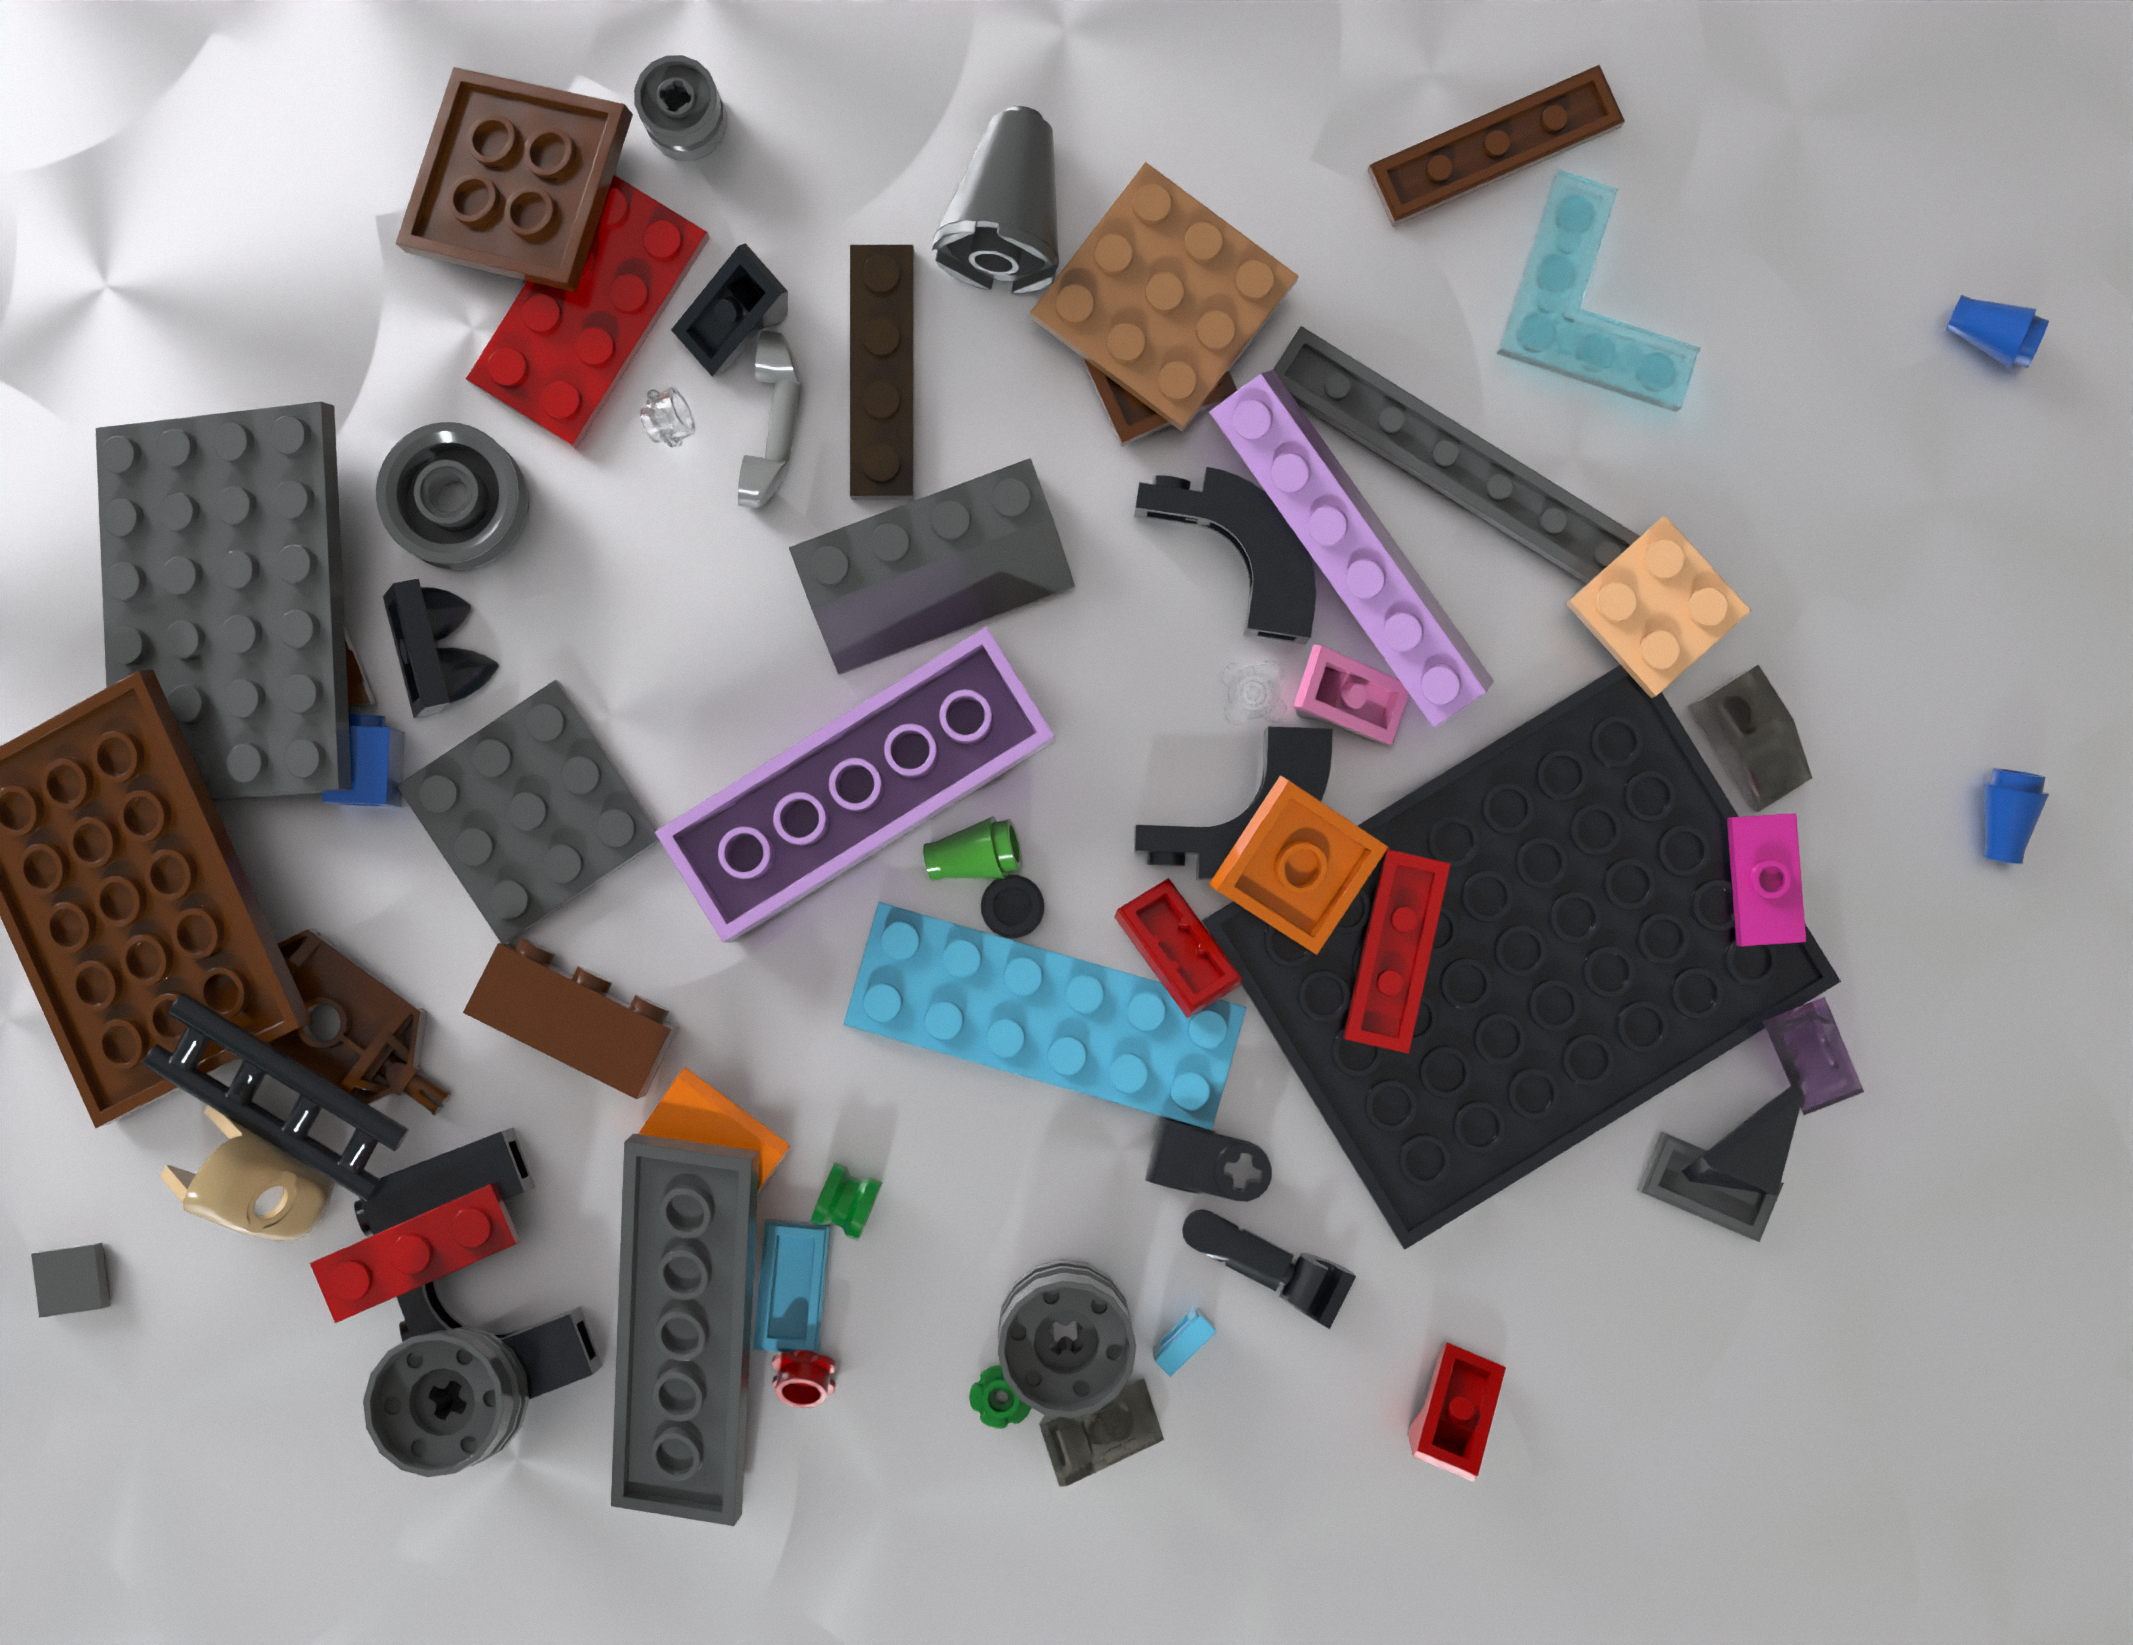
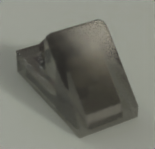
M1144 1378L1127 1381L1119 1396L1097 1412L1074 1418L1044 1415L1039 1423L1059 1487L1071 1485L1164 1440Z

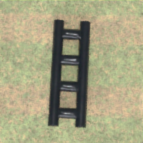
M182 993L169 1011L170 1016L187 1025L175 1051L172 1053L156 1044L146 1056L143 1066L368 1202L381 1183L380 1178L364 1169L379 1142L395 1152L406 1138L409 1129L187 994ZM209 1040L243 1059L230 1087L196 1067ZM266 1074L300 1094L286 1121L252 1101ZM322 1108L356 1128L342 1155L308 1135Z

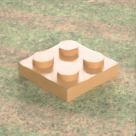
M1665 515L1565 603L1651 698L1663 691L1751 612V609Z

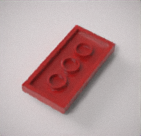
M613 175L577 291L572 292L527 281L465 379L473 386L577 449L710 239L707 231L616 175Z

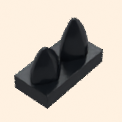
M419 578L393 583L384 594L383 600L413 718L438 714L448 704L468 697L482 688L499 668V664L496 661L472 650L454 647L436 648L435 642L454 632L471 610V605L461 597L446 590L434 587H421Z

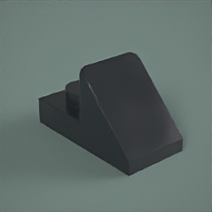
M744 243L735 249L671 331L712 377L725 372L760 330L783 321L787 317L788 291L749 246Z

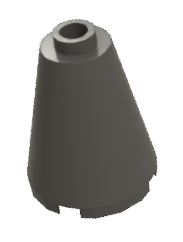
M1012 106L992 117L935 232L932 251L937 249L935 261L941 269L958 280L989 290L992 288L993 279L1013 282L1011 291L1013 293L1041 290L1054 282L1059 265L1053 129L1043 119L1042 115L1032 108Z

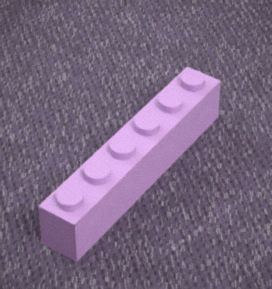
M1271 370L1260 373L1210 410L1209 413L1432 727L1435 728L1485 694L1494 680L1275 371Z

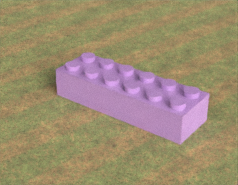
M986 626L655 831V834L721 941L731 943L1055 742V736Z

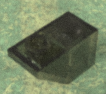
M1759 665L1738 673L1688 705L1755 812H1760L1812 779L1794 719Z

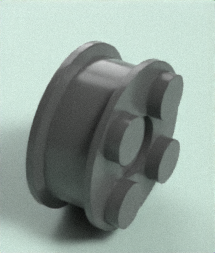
M440 422L422 426L410 432L393 446L383 461L378 474L376 502L384 527L390 536L406 551L424 562L439 568L467 570L492 562L506 552L514 543L525 522L528 493L524 476L518 464L493 438L469 425ZM451 482H464L467 494L462 506L452 512L441 511L438 497L442 488Z

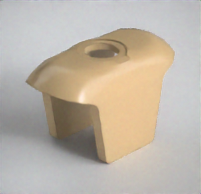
M207 1105L203 1112L229 1140L216 1149L196 1174L166 1165L159 1176L183 1203L184 1211L236 1232L274 1241L298 1240L312 1231L323 1218L330 1204L334 1186L333 1181ZM282 1186L283 1197L277 1207L265 1215L258 1216L254 1212V1206L260 1195L271 1187Z

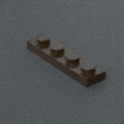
M850 245V497L852 500H915L913 245Z

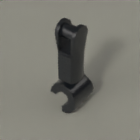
M1205 1209L1191 1212L1183 1224V1238L1193 1249L1219 1262H1225L1227 1267L1275 1292L1279 1285L1284 1286L1279 1295L1281 1299L1328 1329L1331 1328L1356 1278L1353 1272L1341 1265L1307 1253H1301L1296 1263L1291 1262L1294 1257L1293 1253L1245 1228L1240 1230L1236 1224Z

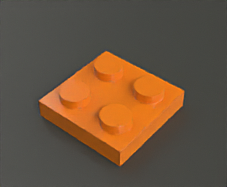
M1280 776L1209 885L1317 955L1386 852L1388 846L1291 781Z

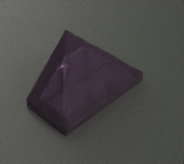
M1825 997L1763 1021L1790 1085L1797 1083L1804 1092L1800 1107L1803 1115L1810 1114L1864 1092Z

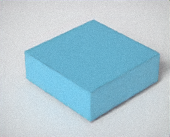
M1193 1308L1153 1347L1154 1361L1171 1377L1217 1332L1214 1323L1199 1308L1196 1310Z

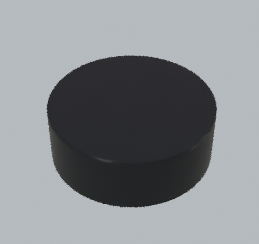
M1007 875L1006 879L994 880L986 888L982 896V917L986 925L994 933L1002 937L1020 938L1030 934L1038 927L1044 915L1045 906L1041 891L1034 882L1020 875Z

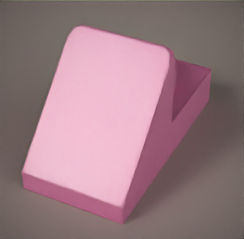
M1314 644L1294 708L1299 717L1331 723L1374 742L1393 745L1409 693L1399 679L1324 646Z

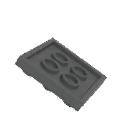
M556 679L397 785V788L501 943L511 942L660 842L655 834V831L658 830L657 826L562 684Z

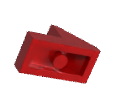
M1447 1342L1438 1353L1424 1407L1411 1423L1407 1432L1413 1457L1474 1482L1479 1474L1506 1367Z

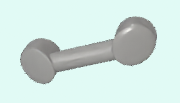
M763 330L760 333L757 345L755 380L774 383L765 458L745 455L741 465L738 485V505L752 508H760L768 502L779 488L789 469L800 388L797 365L785 336L782 333Z

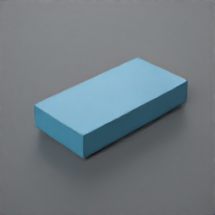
M767 1219L765 1221L753 1349L789 1353L797 1350H809L819 1353L830 1224L820 1226L808 1222Z

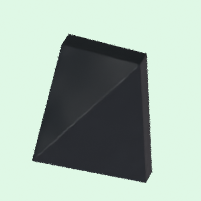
M1797 1083L1791 1085L1681 1172L1690 1182L1778 1195L1804 1095L1802 1089Z

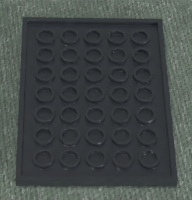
M1621 664L1357 825L1388 846L1387 849L1451 863L1409 1054L1343 1039L1383 856L1317 955L1234 901L1202 920L1212 938L1243 980L1240 984L1404 1250L1841 982L1806 924V942L1737 946L1727 818L1739 816L1663 693L1660 692L1657 696L1651 698Z

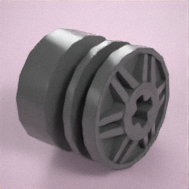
M1058 1260L1035 1266L1015 1281L1001 1305L998 1325V1357L1004 1380L1019 1400L1044 1415L1074 1418L1097 1412L1119 1396L1133 1372L1136 1341L1126 1298L1110 1276L1088 1263ZM1073 1320L1076 1321L1078 1337L1076 1340L1073 1341L1067 1336L1062 1337L1058 1342L1054 1340V1322L1058 1321L1061 1325L1067 1326Z
M470 1327L440 1330L410 1337L390 1349L371 1372L363 1399L366 1429L379 1453L400 1470L425 1477L455 1474L487 1460L508 1446L523 1425L529 1403L526 1372L514 1350L494 1334ZM460 1384L462 1387L459 1391V1397L467 1402V1405L464 1408L452 1411L450 1408L453 1399L445 1394V1389Z

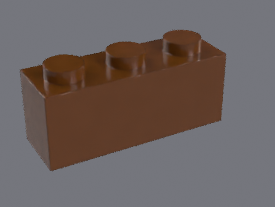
M521 937L517 946L510 943H498L463 1013L635 1099L646 1096L679 1030V1027L665 1021L670 1011L635 994L632 1002L629 1003L609 993L608 991L613 982L584 967L578 966L573 975L551 964L556 954Z

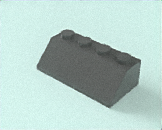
M1031 458L789 547L810 607L838 675L1075 588L1054 519Z

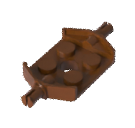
M307 929L278 943L309 1015L317 1006L327 1004L338 1012L340 1029L333 1039L322 1041L311 1033L308 1025L270 1045L368 1105H372L395 1093L399 1096L406 1093L435 1116L444 1107L441 1103L447 1102L451 1093L422 1074V1069L418 1067L421 1060L428 1011L424 1008H416L319 937L321 933L316 929Z

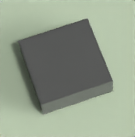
M102 1243L39 1251L31 1254L39 1318L103 1309L110 1306Z

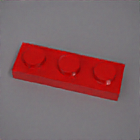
M1389 849L1384 853L1343 1039L1409 1054L1451 863Z
M496 1182L313 1261L310 1263V1266L333 1320L337 1323L514 1246L521 1241Z

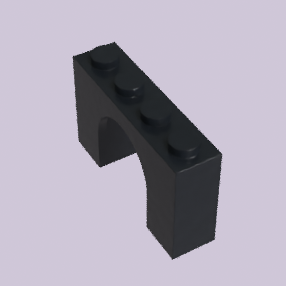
M510 1128L381 1177V1183L370 1200L367 1202L360 1198V1200L355 1201L354 1210L362 1232L366 1237H370L496 1182L503 1200L535 1187L514 1128ZM436 1280L396 1297L405 1319L399 1324L402 1342L413 1336L429 1334L440 1330L470 1327L457 1319L446 1307L439 1294ZM581 1306L513 1332L492 1333L512 1348L526 1372L529 1399L589 1377L603 1366ZM460 1384L445 1389V1394L453 1399L450 1408L452 1411L464 1408L467 1405V1402L459 1397V1391L462 1387Z

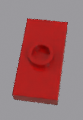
M1169 878L1117 909L1114 918L1187 1019L1239 987L1243 980Z

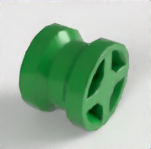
M835 1162L810 1221L820 1226L829 1223L835 1224L843 1228L847 1237L858 1241L883 1182L872 1177L862 1181L851 1176L847 1167Z

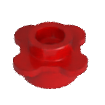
M797 1350L792 1353L782 1352L773 1356L771 1366L777 1370V1375L773 1377L772 1386L775 1389L776 1396L785 1404L798 1408H812L821 1405L828 1395L834 1393L836 1382L830 1378V1374L835 1372L836 1363L830 1357L819 1355L809 1350Z

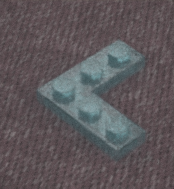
M1558 169L1553 178L1496 354L1677 412L1682 408L1701 348L1580 308L1619 189Z

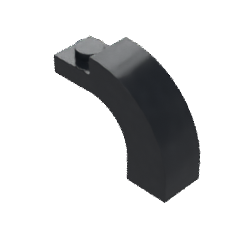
M1206 467L1201 492L1190 490L1191 482L1189 480L1173 476L1155 475L1153 476L1152 484L1139 482L1134 517L1202 527L1219 534L1237 550L1246 566L1250 589L1243 635L1306 644L1309 641L1316 601L1315 576L1311 557L1264 490L1238 475L1211 467Z
M1268 726L1264 731L1263 771L1260 787L1252 803L1241 815L1229 822L1211 827L1136 825L1134 827V853H1147V865L1185 866V854L1197 855L1196 880H1212L1280 776L1291 781L1320 802L1322 801L1331 769L1333 729Z

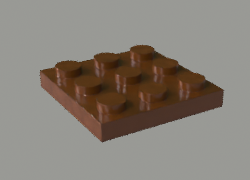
M453 67L395 244L406 253L576 292L633 113L623 103Z

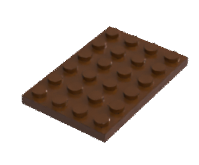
M138 670L0 746V917L95 1128L111 1124L180 1089L144 1067L143 1062L156 1044L172 1053L175 1051L187 1025L170 1016L169 1011L182 993L187 994L269 1045L313 1023L154 670ZM209 1040L196 1067L209 1075L241 1058Z

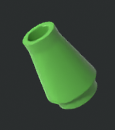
M992 816L943 839L925 843L923 846L925 866L932 881L944 878L1006 879L1008 871L1021 868L1019 841L1015 827L1010 819L997 822L995 817Z

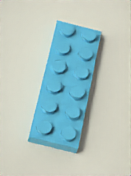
M879 902L843 1025L1212 1130L1247 1007L1218 999L1187 1019L1161 982Z

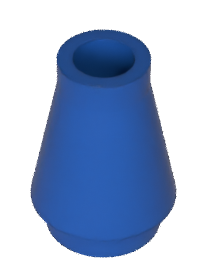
M1961 295L1946 331L1965 339L2009 369L2013 363L2028 368L2044 336L2049 320L2036 316L2035 308L1976 300Z
M1993 768L1990 783H1983L1985 814L1984 858L2023 864L2026 847L2049 796V793L2043 792L2045 776Z

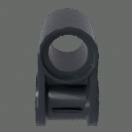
M1160 1117L1145 1180L1181 1191L1197 1194L1202 1192L1235 1201L1248 1202L1259 1198L1267 1190L1272 1180V1167L1267 1154L1252 1142L1217 1134L1214 1130ZM1241 1153H1247L1252 1155V1165L1254 1168L1261 1170L1259 1179H1248L1244 1188H1237L1233 1186V1175L1225 1172L1224 1167L1227 1162L1237 1163Z

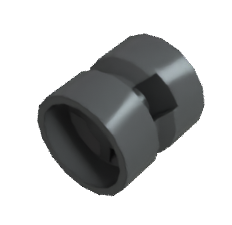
M683 55L664 56L651 62L640 73L634 88V105L653 144L664 155L679 161H694L711 154L722 142L726 132L727 112L710 72L697 60Z

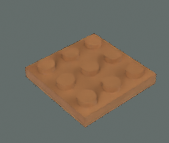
M1145 162L1030 311V319L1183 432L1296 284L1299 276Z

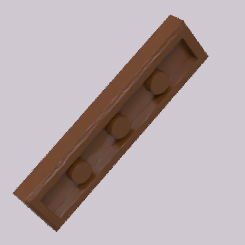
M1597 65L1369 165L1367 171L1391 225L1394 227L1622 127L1625 120L1600 65Z

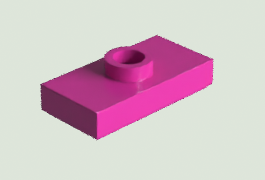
M1796 813L1727 818L1737 946L1806 942Z

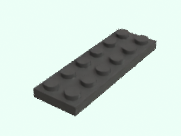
M632 1134L624 1142L611 1486L612 1507L735 1526L742 1515L760 1151Z

